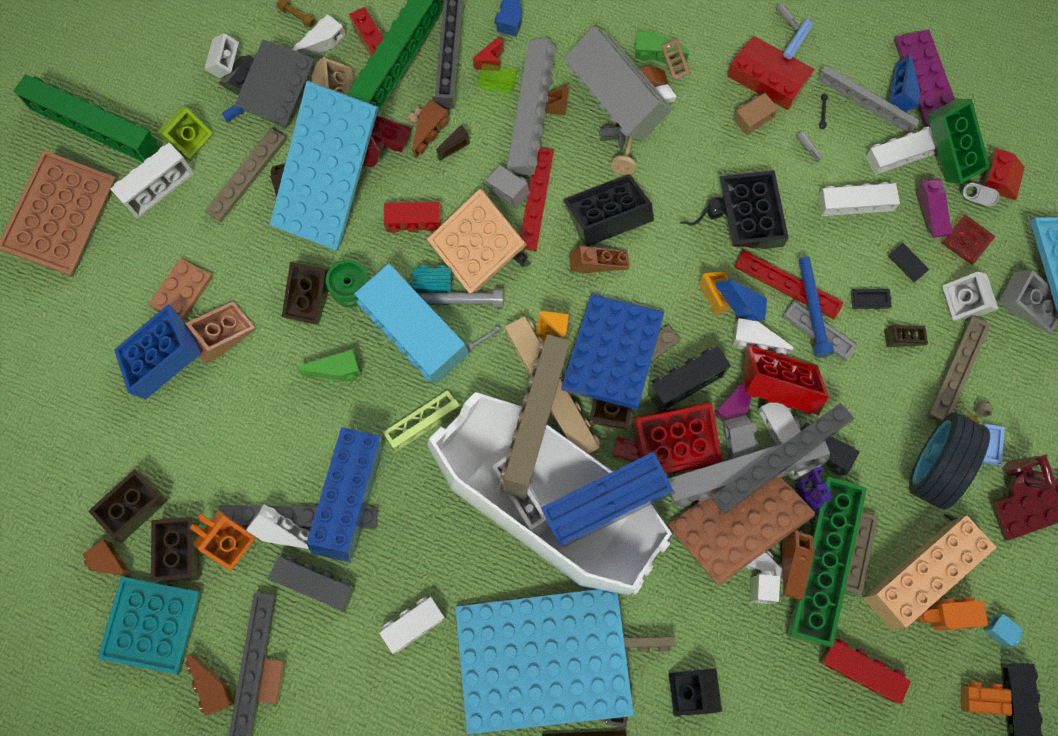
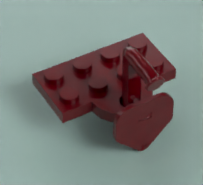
M377 115L362 167H374L379 160L380 150L384 146L402 153L412 129Z
M1047 454L1010 460L1002 467L1003 472H1009L1013 476L1009 486L1010 496L995 500L992 504L1004 540L1009 541L1058 523V479H1054ZM1040 465L1042 472L1033 470L1032 467Z

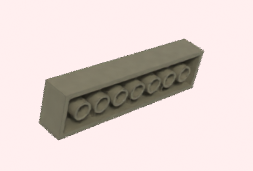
M548 334L545 341L541 340L539 353L533 367L534 370L529 379L528 390L524 396L522 410H520L517 427L512 436L511 447L508 449L507 460L502 469L499 484L503 486L502 493L526 499L570 340Z

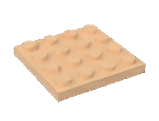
M479 189L427 239L469 294L477 292L527 245L482 189Z

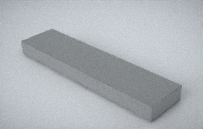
M794 301L783 315V318L815 340L810 312ZM824 322L827 340L833 344L834 354L846 361L857 345Z

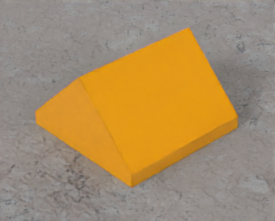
M725 272L704 273L699 282V286L716 316L732 309L715 286L716 282L729 280Z
M547 311L539 312L537 337L540 336L542 341H545L548 334L566 339L569 314Z

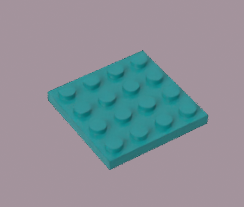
M121 577L97 659L179 675L201 592Z

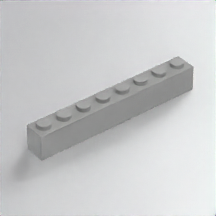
M548 38L529 41L507 164V169L512 170L516 176L535 174L540 138L543 132L542 126L546 115L548 91L551 85L554 55L556 54V47Z
M824 441L776 476V478L784 477L788 472L794 470L796 472L803 471L810 465L820 466L825 464L830 456L826 442ZM783 444L669 478L668 480L675 492L671 495L675 507H685L696 500H708L710 496L719 492Z

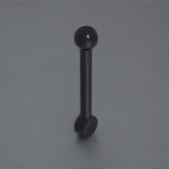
M827 94L821 96L823 103L822 119L819 124L820 129H825L827 126L825 122Z

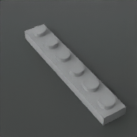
M825 66L818 78V81L906 133L912 132L919 122L913 115L902 111L896 105L890 104L881 96L873 94L867 88L856 84L850 78L844 77L832 68Z

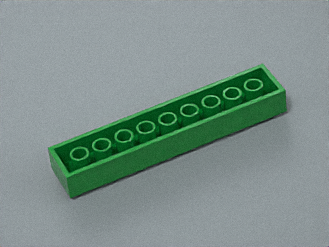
M407 0V4L404 8H401L398 18L393 20L390 30L384 34L381 44L376 46L375 53L368 58L365 68L361 69L358 79L351 84L348 96L378 106V115L441 15L442 0Z

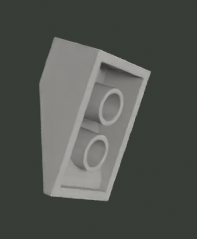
M1033 270L1015 271L998 303L1011 314L1048 334H1052L1058 323V313L1050 286Z

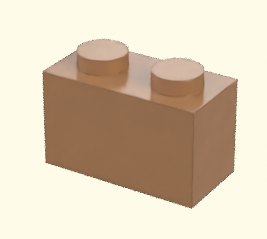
M766 93L760 96L757 95L748 104H742L736 109L733 120L745 135H748L775 118L778 107Z

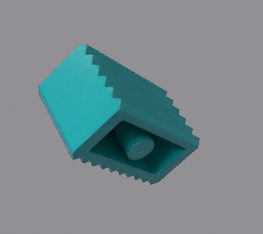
M419 265L418 268H413L412 288L416 293H451V268L444 265H439L437 268Z

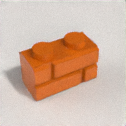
M968 682V686H961L962 712L1012 715L1011 690L1003 689L1002 684H989L988 688L982 687L980 682Z

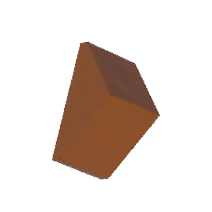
M567 85L548 92L545 113L566 115Z

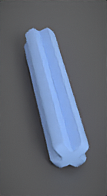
M806 19L786 48L783 54L784 58L792 59L812 28L813 21Z

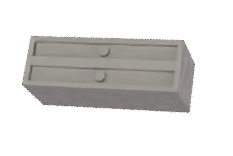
M595 26L585 34L564 58L568 63L567 67L573 73H577V79L583 85H587L590 95L594 98L597 97L600 101L598 103L600 107L610 113V119L621 126L620 131L627 137L629 135L633 139L644 140L673 110L671 105L612 36Z

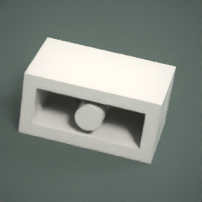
M225 33L213 38L204 70L218 78L230 74L239 42Z
M761 571V573H757L756 576L752 577L750 602L762 604L779 602L780 576H774V572Z

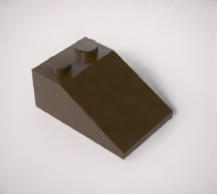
M300 260L290 262L282 317L315 325L319 324L329 292L326 285V275L331 267Z
M593 398L589 423L628 430L632 408Z

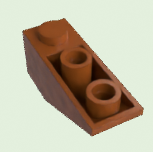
M432 100L419 112L412 147L414 158L425 152L427 145L436 139L438 132L445 128L449 122L448 111Z
M579 246L569 254L571 272L594 273L630 268L628 251Z
M797 530L782 541L783 595L803 600L814 555L813 536Z
M186 655L188 660L186 661V667L188 672L192 673L194 679L192 686L200 698V701H198L200 711L207 716L234 706L229 686L196 655Z

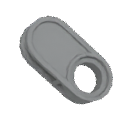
M973 182L966 183L961 189V194L965 199L986 206L997 204L1000 198L997 190ZM974 186L976 188L975 195L967 196V188Z

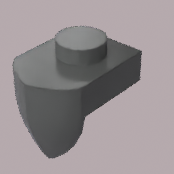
M612 125L603 127L599 133L600 141L618 139L620 151L623 150L626 136L620 131L621 127H614Z

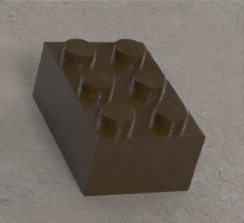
M134 469L88 512L113 540L123 543L168 500L142 472Z
M183 517L151 520V582L160 584L199 580V550L193 544L199 535L190 529L192 524L199 526L198 519Z

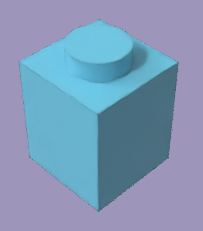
M997 614L993 616L983 631L1003 647L1016 646L1022 638L1020 635L1024 630L1004 614Z

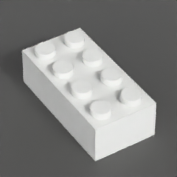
M168 143L162 146L154 155L147 158L136 169L131 170L122 180L117 181L110 189L138 219L191 177L194 172L183 156Z

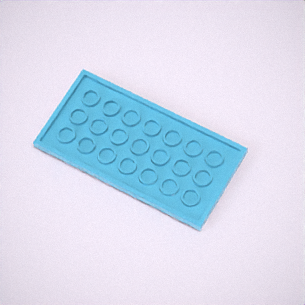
M306 81L270 222L271 226L333 250H339L378 112V106Z

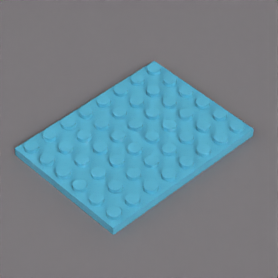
M596 589L455 607L467 734L634 716L618 593Z

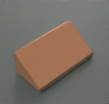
M265 659L258 702L279 704L286 661Z

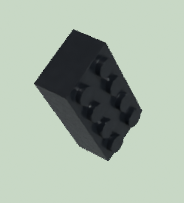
M718 346L714 349L711 347L707 348L701 353L700 357L695 358L694 356L685 362L686 365L681 368L676 366L668 372L667 376L662 377L661 375L652 381L653 384L650 386L648 396L658 411L667 410L725 376L731 365Z

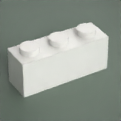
M432 597L420 599L416 603L417 607L413 610L406 609L399 615L400 619L394 623L391 620L382 626L383 631L379 634L392 654L398 653L446 619Z

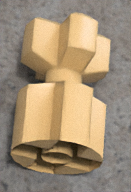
M418 106L413 109L414 113L411 112L406 117L407 122L411 125L418 121L417 116H419V112L422 110Z

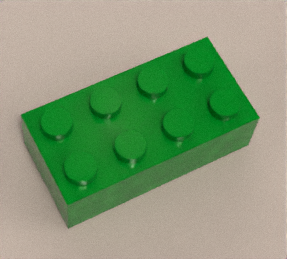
M957 98L927 115L946 182L962 184L990 168L972 99Z

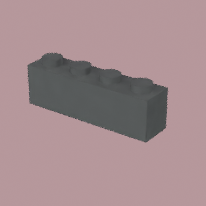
M285 555L283 559L278 556L268 580L345 612L355 590L350 587V582L341 578L339 582L332 579V574L325 571L319 574L314 572L315 567L306 563L300 566L295 564L296 559Z

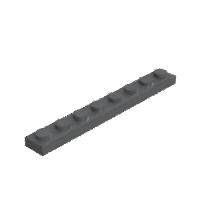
M840 402L714 494L712 500L725 515L852 422L854 417Z
M219 505V511L241 526H248L262 506ZM268 506L274 508L283 517L292 520L297 526L311 528L317 507ZM366 508L361 529H377L378 508Z
M254 593L229 736H252L276 595Z

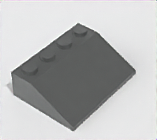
M262 40L234 106L286 129L311 71L314 59L295 50Z

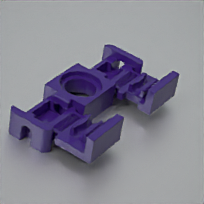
M823 466L813 468L807 473L809 478L801 479L795 484L798 495L813 511L825 505L824 502L832 500L827 484L821 483L822 479L819 477V473L824 469ZM810 480L812 482V488L815 489H806V487L808 486L807 483H809Z

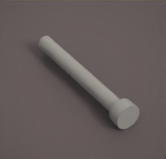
M494 289L493 293H417L427 304H493L494 308L504 307V289Z

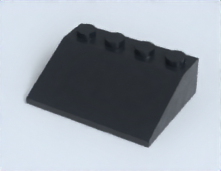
M775 170L720 176L732 246L760 249L784 247L789 237Z
M630 174L563 199L574 226L586 247L654 221L652 203Z

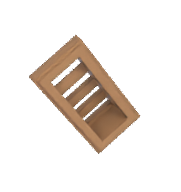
M675 39L661 45L673 80L690 74L679 40ZM677 46L678 49L667 53V49ZM679 52L680 56L670 60L669 56ZM682 60V63L672 67L671 63ZM683 66L685 68V70H682L678 73L674 72V70L681 68Z

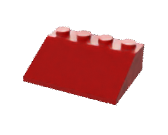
M753 36L730 65L727 77L759 95L766 93L775 104L789 110L815 69L794 57L790 60L784 58L783 51Z
M747 344L743 384L745 392L749 396L760 397L771 403L783 404L787 408H796L807 414H820L829 398V394L817 365Z
M701 402L631 417L640 457L642 458L654 452L665 473L722 461L712 403Z

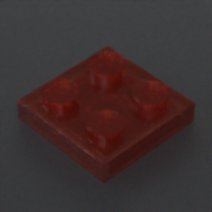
M965 214L951 230V236H947L942 244L973 265L996 236Z

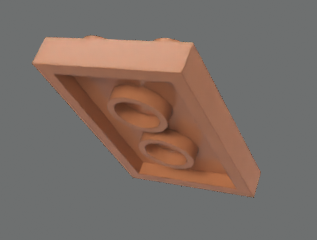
M180 258L149 305L161 311L170 304L181 320L184 321L213 276Z

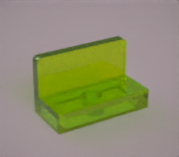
M483 63L476 86L511 94L514 91L517 70Z

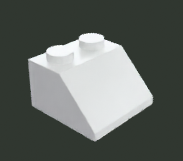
M975 272L942 285L953 321L971 318L972 316L978 317L998 310L987 274Z

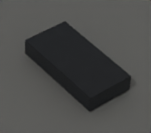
M904 243L888 255L914 283L929 271V268Z
M852 289L850 291L852 309H890L892 307L890 289Z

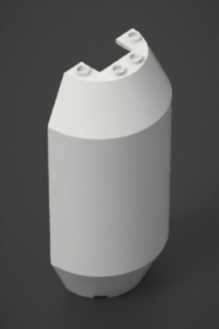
M475 392L464 403L460 415L446 429L440 427L429 438L427 446L454 493L580 586L624 595H630L631 593L636 595L643 585L644 579L642 577L644 575L648 576L654 567L651 563L660 551L664 553L670 545V542L667 540L672 533L652 505L567 547L558 545L551 529H548L539 536L535 535L529 529L509 494L502 493L503 486L499 485L500 479L492 467L507 456L522 406ZM547 425L530 481V487L541 505L545 506L612 473V471Z

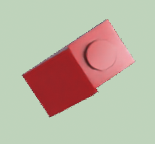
M497 37L472 58L473 68L475 70L499 71L500 61L497 58L504 51L503 40Z

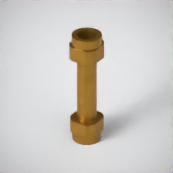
M278 0L276 7L280 11L292 14L302 20L303 25L312 28L315 25L316 19L308 13L305 15L290 6L287 0Z

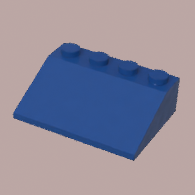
M170 304L165 306L114 349L128 393L145 400L201 354L195 338Z

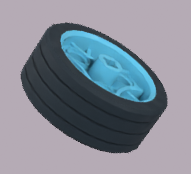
M958 412L948 414L932 432L918 456L909 480L908 488L910 494L942 510L952 507L966 492L982 465L990 442L989 429Z

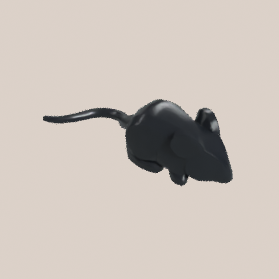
M723 197L711 198L703 213L695 222L682 221L680 224L696 225L703 219L706 213L711 220L723 217V214L726 215Z

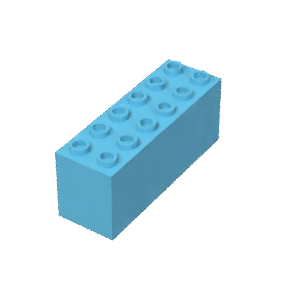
M390 264L386 265L354 293L358 298L356 303L363 312L372 319L378 328L381 327L387 338L391 342L393 341L403 355L407 353L406 357L416 369L420 367L418 370L428 382L432 380L437 384L469 355L464 342Z

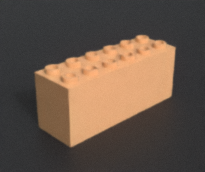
M967 515L948 522L862 598L890 630L907 628L997 547Z

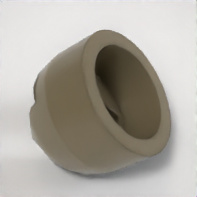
M985 400L978 402L975 413L982 417L991 416L992 404L990 402L985 403Z

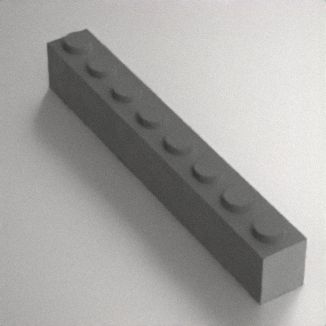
M444 0L435 101L445 109H455L464 0Z

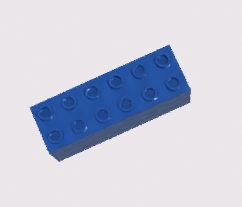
M341 427L306 543L311 554L351 563L383 451L381 436Z
M652 452L541 507V510L558 545L567 547L675 492L657 456Z

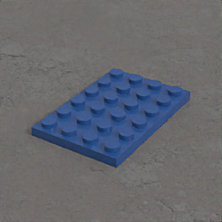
M591 294L561 390L638 410L664 311Z

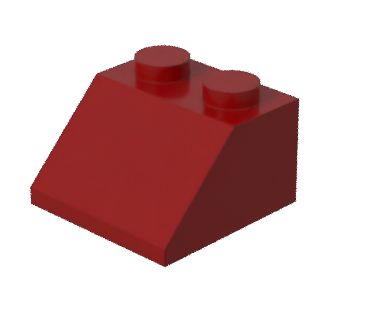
M996 148L988 157L990 168L984 171L981 185L997 190L1000 196L1016 200L1025 167L1014 153Z

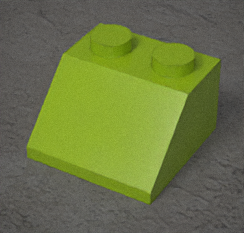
M179 107L156 132L166 143H170L188 159L213 134L187 107Z

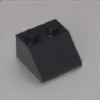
M250 55L240 56L233 64L231 73L225 75L219 81V85L239 95L254 58Z
M716 668L668 673L674 716L722 712Z

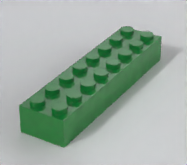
M25 74L13 91L29 110L142 163L160 149L157 140L150 134L151 131L144 126L138 127L129 119L123 120L112 111L108 113L97 104L93 106L82 97L76 98L67 90H59L52 83L46 84L37 76L31 77Z
M826 477L821 483L827 484L832 500L824 502L825 505L815 511L809 534L813 536L814 547L811 568L803 600H794L786 636L830 648L833 647L867 488Z

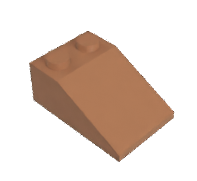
M234 301L185 323V326L197 342L201 353L199 357L205 364L222 356L256 329Z

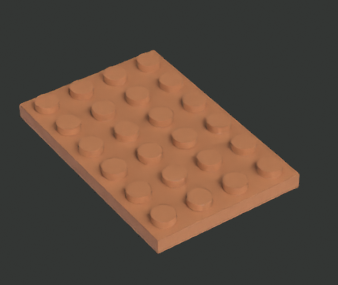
M43 150L0 239V251L73 276L116 178Z
M775 477L725 515L712 500V496H710L708 500L698 502L667 525L715 584L720 586L814 517L815 512L781 477Z

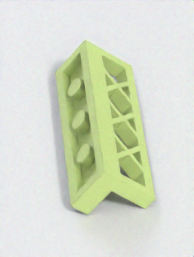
M447 390L383 433L395 452L459 412L461 410L460 405ZM448 397L450 403L439 408L440 401ZM427 409L435 410V413L425 419L423 418L424 411ZM410 420L419 421L418 424L407 429V424ZM395 430L403 431L401 435L393 440L389 435Z

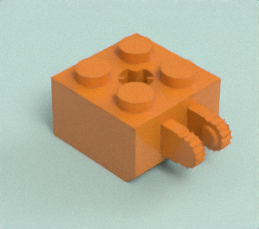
M219 510L211 520L200 514L198 518L203 523H206L207 526L204 530L194 524L190 526V529L199 535L193 544L199 551L231 571L256 537Z
M975 597L936 601L934 605L930 606L928 610L918 617L919 622L930 623L931 628L935 631L988 626L984 601H975Z

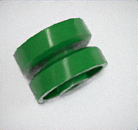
M353 260L339 261L331 266L327 272V289L337 304L350 308L359 306L356 303L358 298L354 293L369 281L366 270L361 264Z

